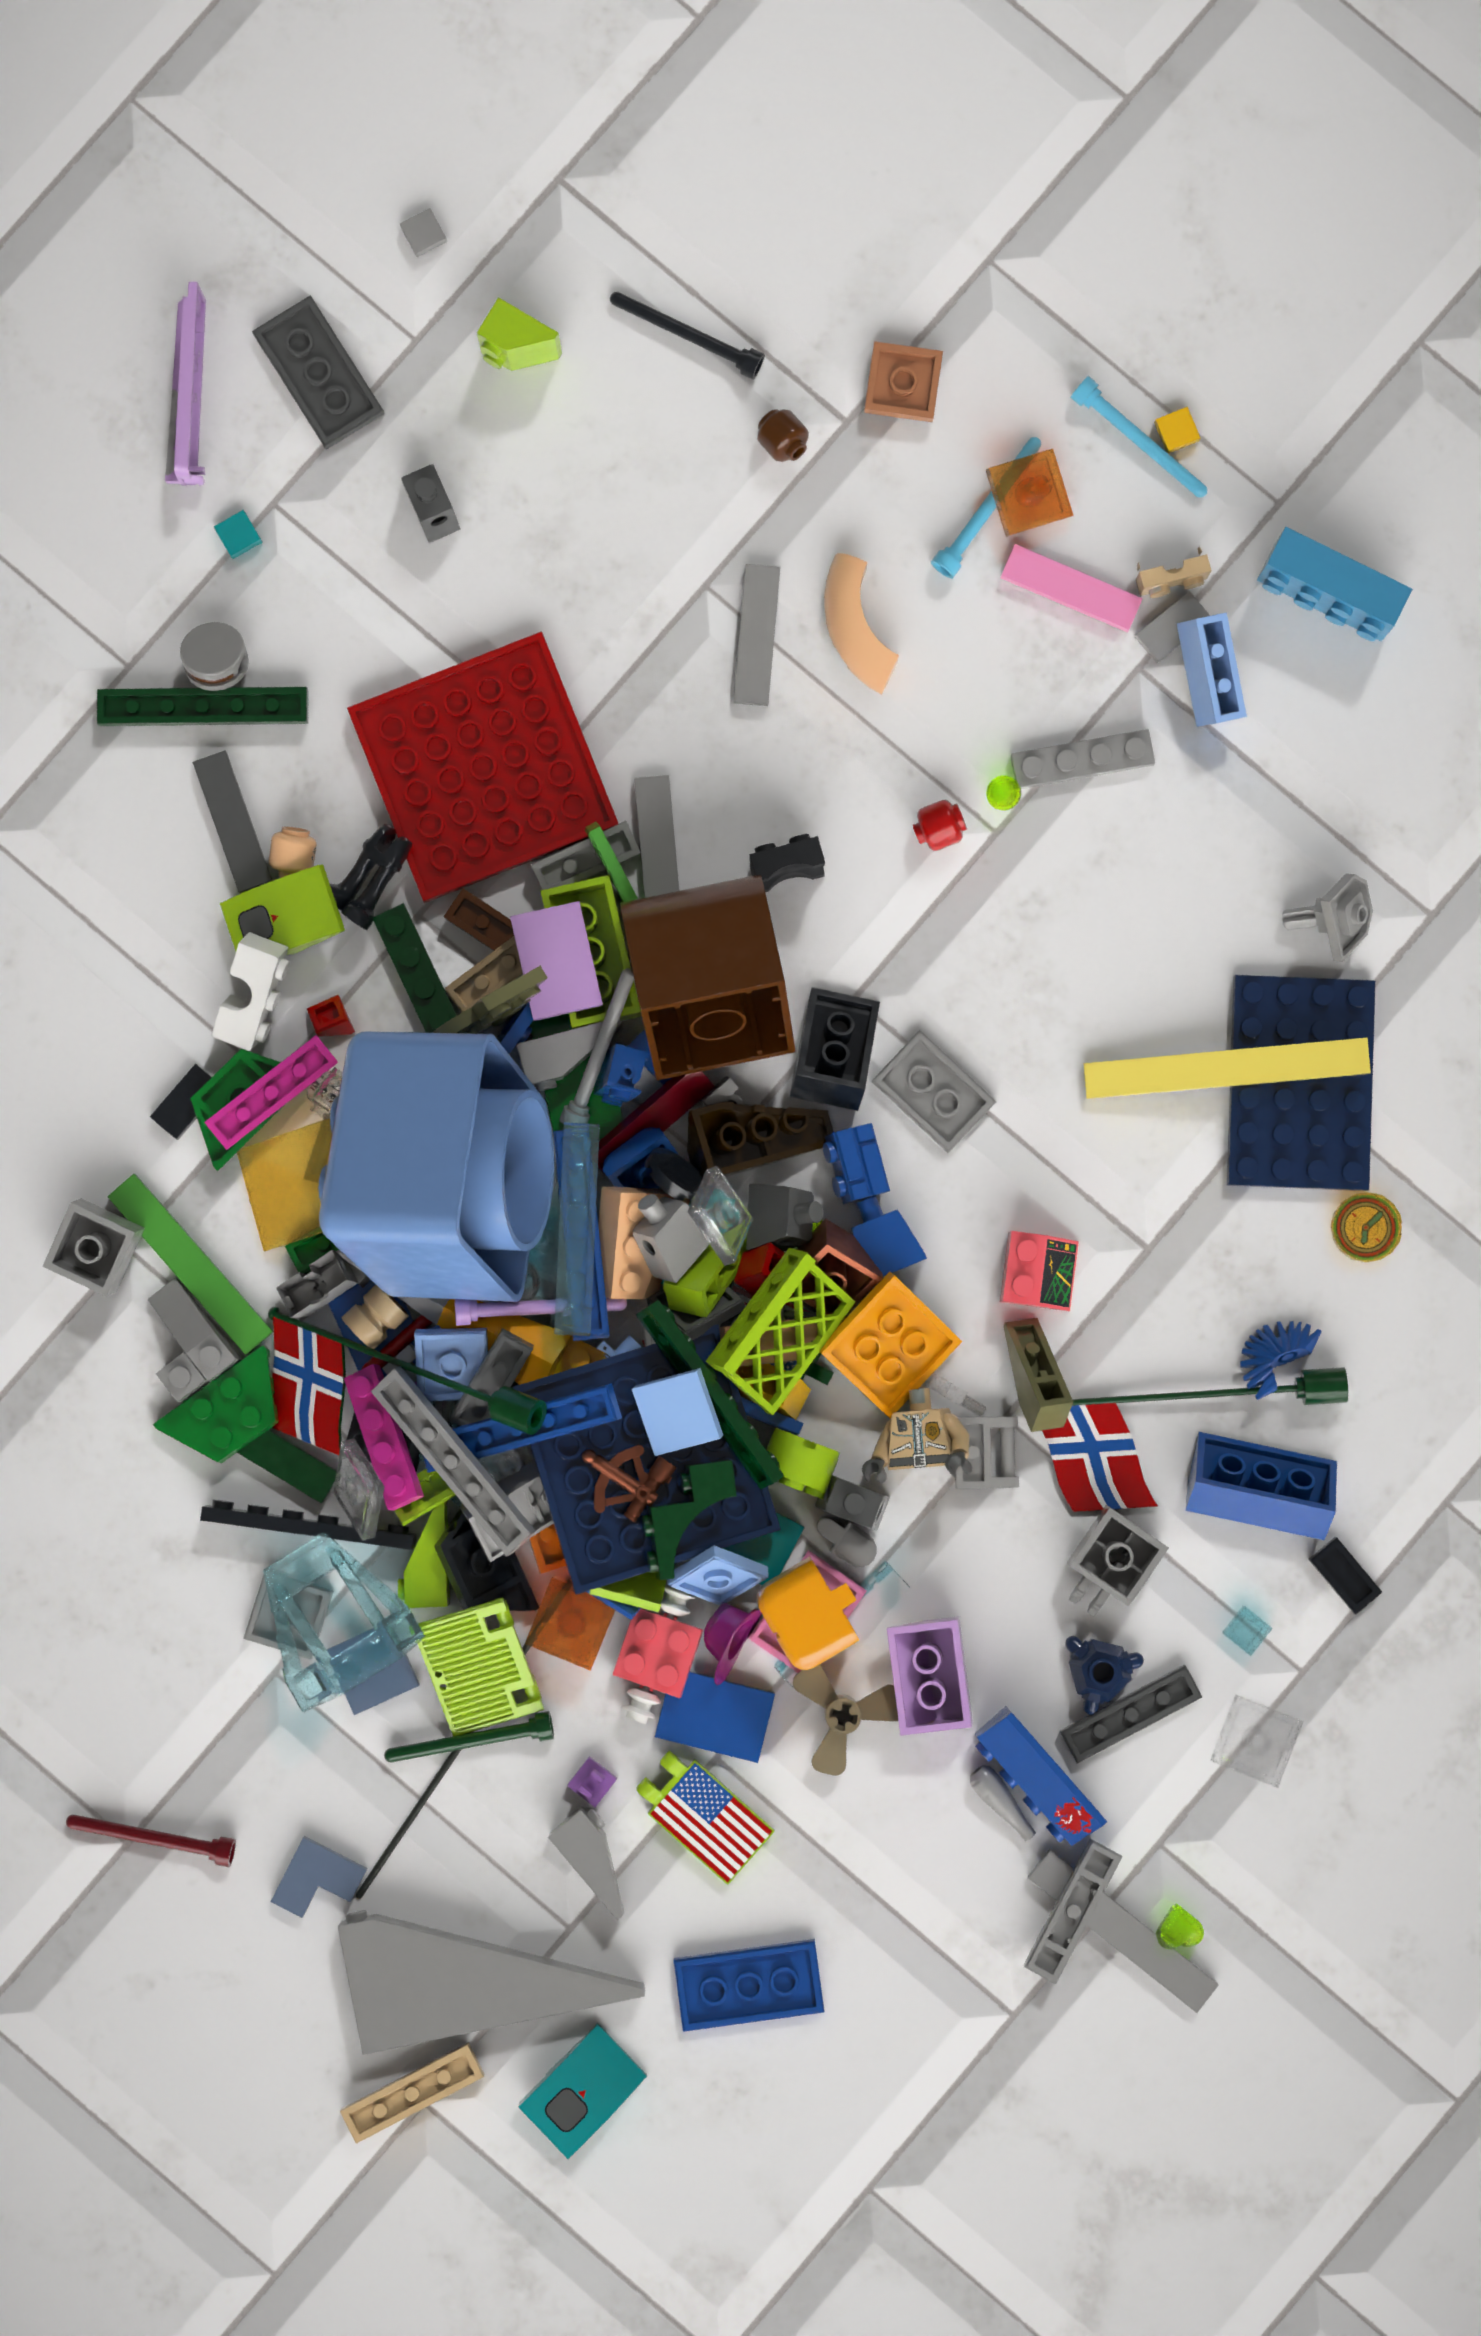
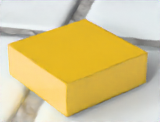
M1188 407L1157 418L1154 421L1168 454L1199 442L1201 439Z

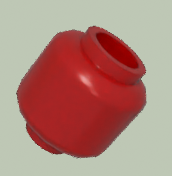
M941 800L919 809L917 812L919 823L913 825L919 843L923 844L926 842L933 851L959 843L963 838V831L967 830L958 804L952 805L948 800Z

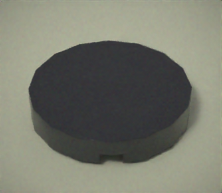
M659 1147L653 1149L647 1156L645 1167H651L652 1172L650 1176L652 1180L674 1199L683 1201L687 1198L691 1200L690 1205H698L709 1194L710 1189L705 1178L690 1162L680 1155Z

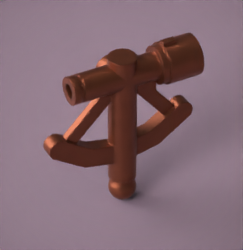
M635 1445L618 1452L610 1461L600 1454L596 1455L592 1449H586L582 1453L583 1461L592 1464L591 1467L600 1472L594 1487L595 1511L602 1513L605 1510V1506L632 1501L623 1515L633 1522L637 1521V1518H639L647 1505L652 1506L658 1497L656 1491L661 1484L664 1485L670 1482L676 1467L658 1456L649 1469V1473H645L640 1459V1455L644 1453V1448L641 1445ZM633 1459L639 1481L624 1472L619 1466L625 1461ZM609 1479L631 1494L605 1498V1489Z

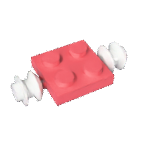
M665 1586L664 1590L667 1592L665 1600H662L660 1607L661 1610L668 1613L660 1615L641 1608L630 1621L613 1672L614 1676L640 1684L639 1688L627 1690L632 1700L630 1705H624L621 1708L628 1711L627 1718L646 1724L648 1718H656L650 1712L652 1705L661 1703L656 1694L652 1693L653 1690L677 1698L682 1697L704 1631L695 1626L677 1621V1616L682 1617L691 1613L685 1606L687 1600L695 1599L696 1596L670 1586Z

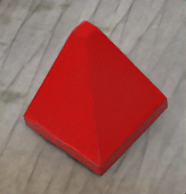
M339 994L307 1008L318 1037L355 1033Z

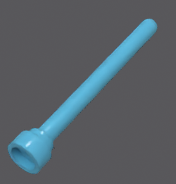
M1087 376L1070 398L1079 406L1084 404L1088 409L1093 407L1196 497H1204L1207 494V487L1101 396L1102 392L1098 389L1099 384Z
M1032 437L1028 440L950 547H945L944 550H939L934 556L931 564L942 575L953 579L961 568L960 562L963 559L961 555L1040 449L1041 441L1039 438Z

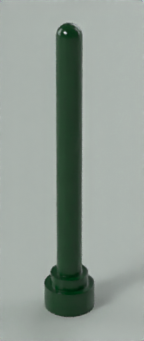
M550 1711L535 1713V1717L529 1718V1722L389 1748L385 1751L384 1758L387 1762L392 1763L529 1736L532 1737V1740L539 1738L540 1742L554 1739V1729Z

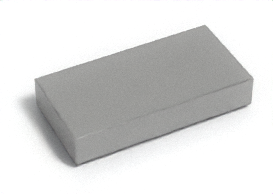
M1189 591L1138 632L1135 638L1153 660L1158 663L1180 645L1176 623L1210 615Z

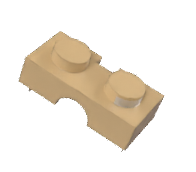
M1198 547V554L1201 555L1202 550ZM1206 554L1183 560V568L1165 570L1163 566L1140 571L1136 578V583L1140 596L1150 594V598H1158L1171 592L1170 587L1183 585L1184 589L1187 590L1203 585L1204 580L1208 578L1212 570ZM1139 562L1137 564V571L1140 569Z

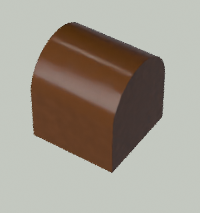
M761 874L620 903L641 1015L656 1080L796 1052L785 980Z

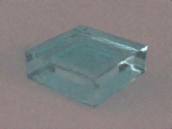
M1243 1605L1222 1631V1634L1251 1656L1273 1628Z

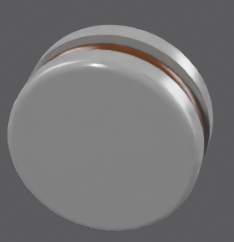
M210 622L199 625L192 629L181 643L180 657L188 679L201 689L209 691L227 689L238 683L248 669L249 659L241 634L228 624Z

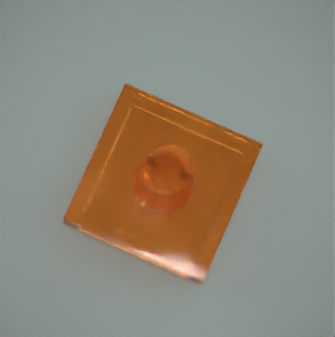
M1053 449L985 470L1006 537L1074 516Z

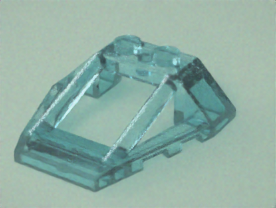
M324 1532L263 1570L271 1613L274 1615L277 1630L278 1649L281 1650L284 1680L302 1712L313 1709L352 1690L403 1658L426 1637L409 1606L347 1550ZM336 1569L375 1631L331 1657L292 1596ZM362 1582L392 1613L390 1616L383 1617ZM287 1615L317 1660V1662H314L305 1669H302Z

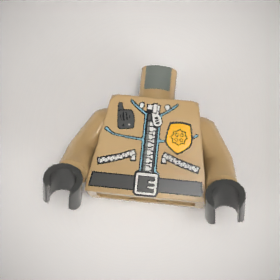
M930 1388L909 1390L910 1411L894 1412L891 1419L887 1421L877 1441L871 1460L866 1461L862 1466V1473L866 1481L869 1482L870 1476L877 1472L876 1477L879 1483H884L887 1479V1474L883 1468L887 1465L888 1470L945 1466L953 1477H956V1470L961 1466L964 1472L969 1474L972 1472V1466L967 1460L969 1456L970 1435L957 1416L951 1414L949 1408L931 1409Z

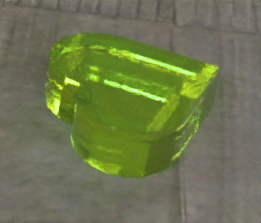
M1177 1903L1170 1908L1156 1931L1158 1943L1165 1949L1171 1950L1181 1945L1183 1947L1195 1946L1202 1941L1204 1936L1202 1924Z

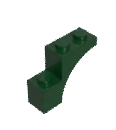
M732 1460L685 1465L686 1473L680 1474L682 1493L683 1495H689V1501L647 1507L648 1515L642 1516L645 1537L651 1536L653 1551L647 1552L649 1572L655 1573L656 1579L666 1580L675 1578L674 1562L676 1550L690 1522L708 1506L720 1500L737 1496Z

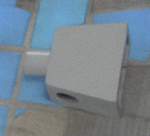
M649 1194L642 1198L638 1204V1208L644 1215V1218L633 1229V1236L651 1274L656 1278L677 1283L718 1234L685 1202L668 1197L658 1199L655 1194Z

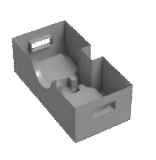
M331 1250L310 1264L309 1267L312 1272L309 1274L299 1272L276 1287L291 1318L303 1321L358 1283L348 1262L339 1256L337 1251Z

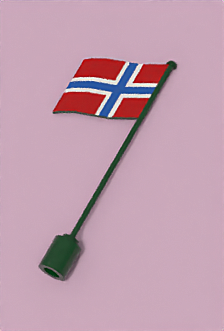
M272 1307L268 1311V1317L273 1320L275 1355L272 1378L275 1393L273 1397L274 1403L277 1405L279 1423L272 1428L331 1453L344 1456L341 1437L346 1387L344 1381L346 1377L344 1345L488 1402V1409L492 1420L529 1435L535 1434L544 1422L547 1406L543 1400L507 1386L501 1387L490 1396L299 1319L291 1318L289 1315L279 1312L278 1307Z
M1341 1367L1301 1370V1377L1295 1378L1294 1385L1278 1386L1277 1390L1273 1393L1295 1392L1296 1399L1302 1398L1304 1405L1347 1403L1348 1380L1346 1369ZM1261 1387L1072 1399L1073 1404L1064 1427L1042 1430L1049 1446L1059 1486L1073 1512L1103 1510L1105 1505L1112 1509L1158 1506L1144 1481L1133 1437L1117 1403L1254 1395L1258 1393Z

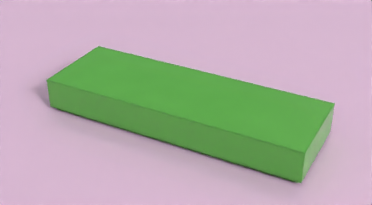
M594 822L586 826L585 832L610 876L622 902L638 899L600 825Z

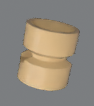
M377 1285L363 1296L364 1304L362 1306L355 1304L341 1317L352 1332L367 1347L375 1349L387 1338L386 1330L388 1328L395 1330L409 1317L392 1296L384 1293Z

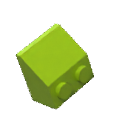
M499 297L477 331L481 353L484 355L483 359L497 369H501L503 366L510 371L558 360L562 355L559 333Z

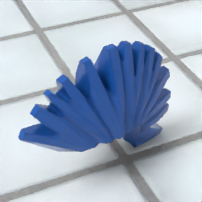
M1279 1321L1277 1322L1278 1337L1274 1335L1268 1325L1263 1326L1264 1333L1259 1329L1255 1331L1259 1339L1253 1335L1249 1336L1253 1343L1246 1341L1244 1345L1248 1349L1243 1348L1242 1354L1251 1359L1240 1361L1241 1368L1253 1369L1243 1376L1244 1381H1249L1246 1385L1248 1389L1262 1385L1255 1396L1257 1400L1277 1390L1278 1386L1275 1381V1374L1272 1372L1273 1369L1311 1354L1320 1337L1321 1330L1317 1329L1309 1336L1311 1325L1306 1323L1301 1331L1302 1322H1298L1296 1328H1294V1321H1290L1288 1333H1286Z

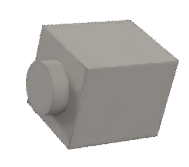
M185 1352L156 1373L177 1402H184L209 1383Z

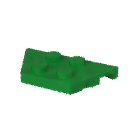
M240 1049L190 1098L213 1167L217 1171L280 1109L227 1150L204 1122L281 1062Z
M262 1345L159 1419L153 1424L155 1429L222 1464L236 1454V1452L279 1423L277 1405H275L273 1397L275 1393L274 1381L270 1374L268 1358L270 1357V1351L267 1346Z

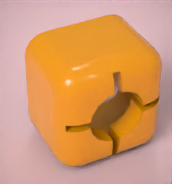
M810 1556L760 1587L757 1593L759 1610L773 1633L777 1632L776 1639L794 1667L800 1670L815 1668L860 1641L843 1612L844 1608L856 1601L855 1596L847 1583L830 1590Z

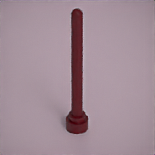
M70 1815L66 1819V1825L70 1829L209 1856V1860L214 1861L215 1865L230 1867L234 1858L236 1839L221 1836L220 1839H213L210 1842L79 1815Z

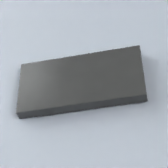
M311 295L252 331L257 342L326 450L385 414Z

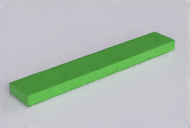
M132 1174L107 1196L127 1220L145 1228L142 1234L145 1241L245 1355L252 1352L274 1332L136 1174Z

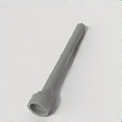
M624 969L620 975L574 1101L571 1100L562 1110L559 1121L566 1126L574 1129H586L590 1119V1114L588 1113L590 1108L587 1104L634 981L632 969Z

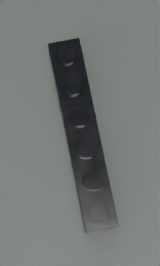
M213 1500L212 1506H202L200 1521L408 1550L415 1549L417 1534L408 1533V1526L388 1524V1529L383 1530L373 1528L374 1522L359 1519H353L352 1525L338 1523L339 1517L323 1514H318L317 1520L303 1518L304 1512L283 1509L282 1515L268 1514L269 1507L248 1504L247 1510L233 1509L234 1502Z

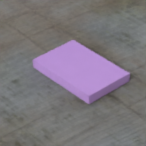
M579 901L510 916L523 975L541 965L548 977L538 986L541 992L530 998L531 1001L529 1003L533 1021L603 1006Z

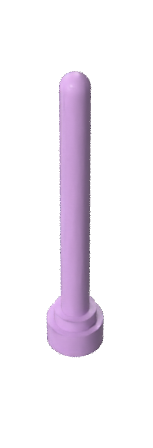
M606 1297L607 1311L624 1310L627 1306L626 1299H610ZM455 1299L456 1326L471 1325V1321H478V1317L570 1313L569 1299L477 1303V1300Z

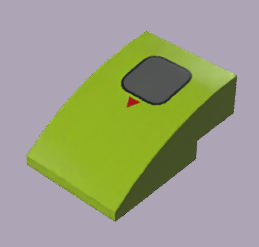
M317 865L284 876L220 903L235 951H237L239 942L249 932L289 947L286 955H294L345 931L324 865Z

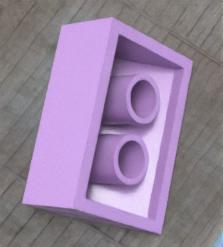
M959 1617L925 1620L888 1627L887 1635L900 1736L972 1727L973 1720Z

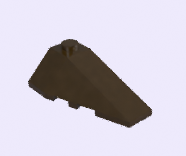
M720 1102L690 1110L688 1114L687 1142L690 1162L702 1174L705 1180L709 1182L823 1149V1144L826 1143L825 1136L834 1132L828 1110L793 1107L776 1108L757 1104L740 1105L733 1102Z

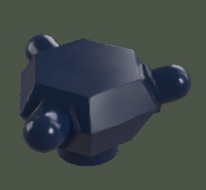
M1076 1636L1068 1637L1065 1642L1066 1648L1072 1653L1070 1656L1072 1659L1068 1663L1077 1694L1082 1695L1081 1698L1084 1699V1712L1089 1715L1095 1714L1098 1711L1100 1703L1104 1704V1701L1110 1702L1132 1679L1133 1669L1141 1667L1144 1663V1658L1140 1653L1128 1654L1127 1651L1124 1652L1123 1647L1095 1639L1082 1642Z

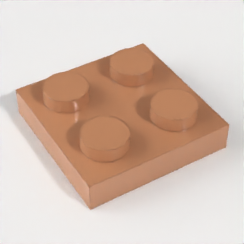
M874 341L864 413L933 422L943 351Z

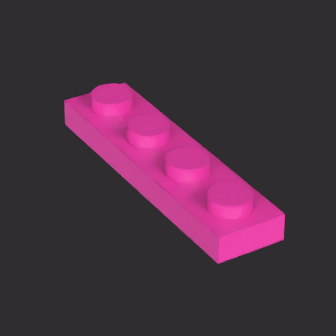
M315 1035L204 1123L227 1150L335 1066L338 1061L319 1037Z
M372 1364L345 1377L344 1381L387 1510L394 1511L424 1497L402 1429L371 1392L384 1379L380 1365Z

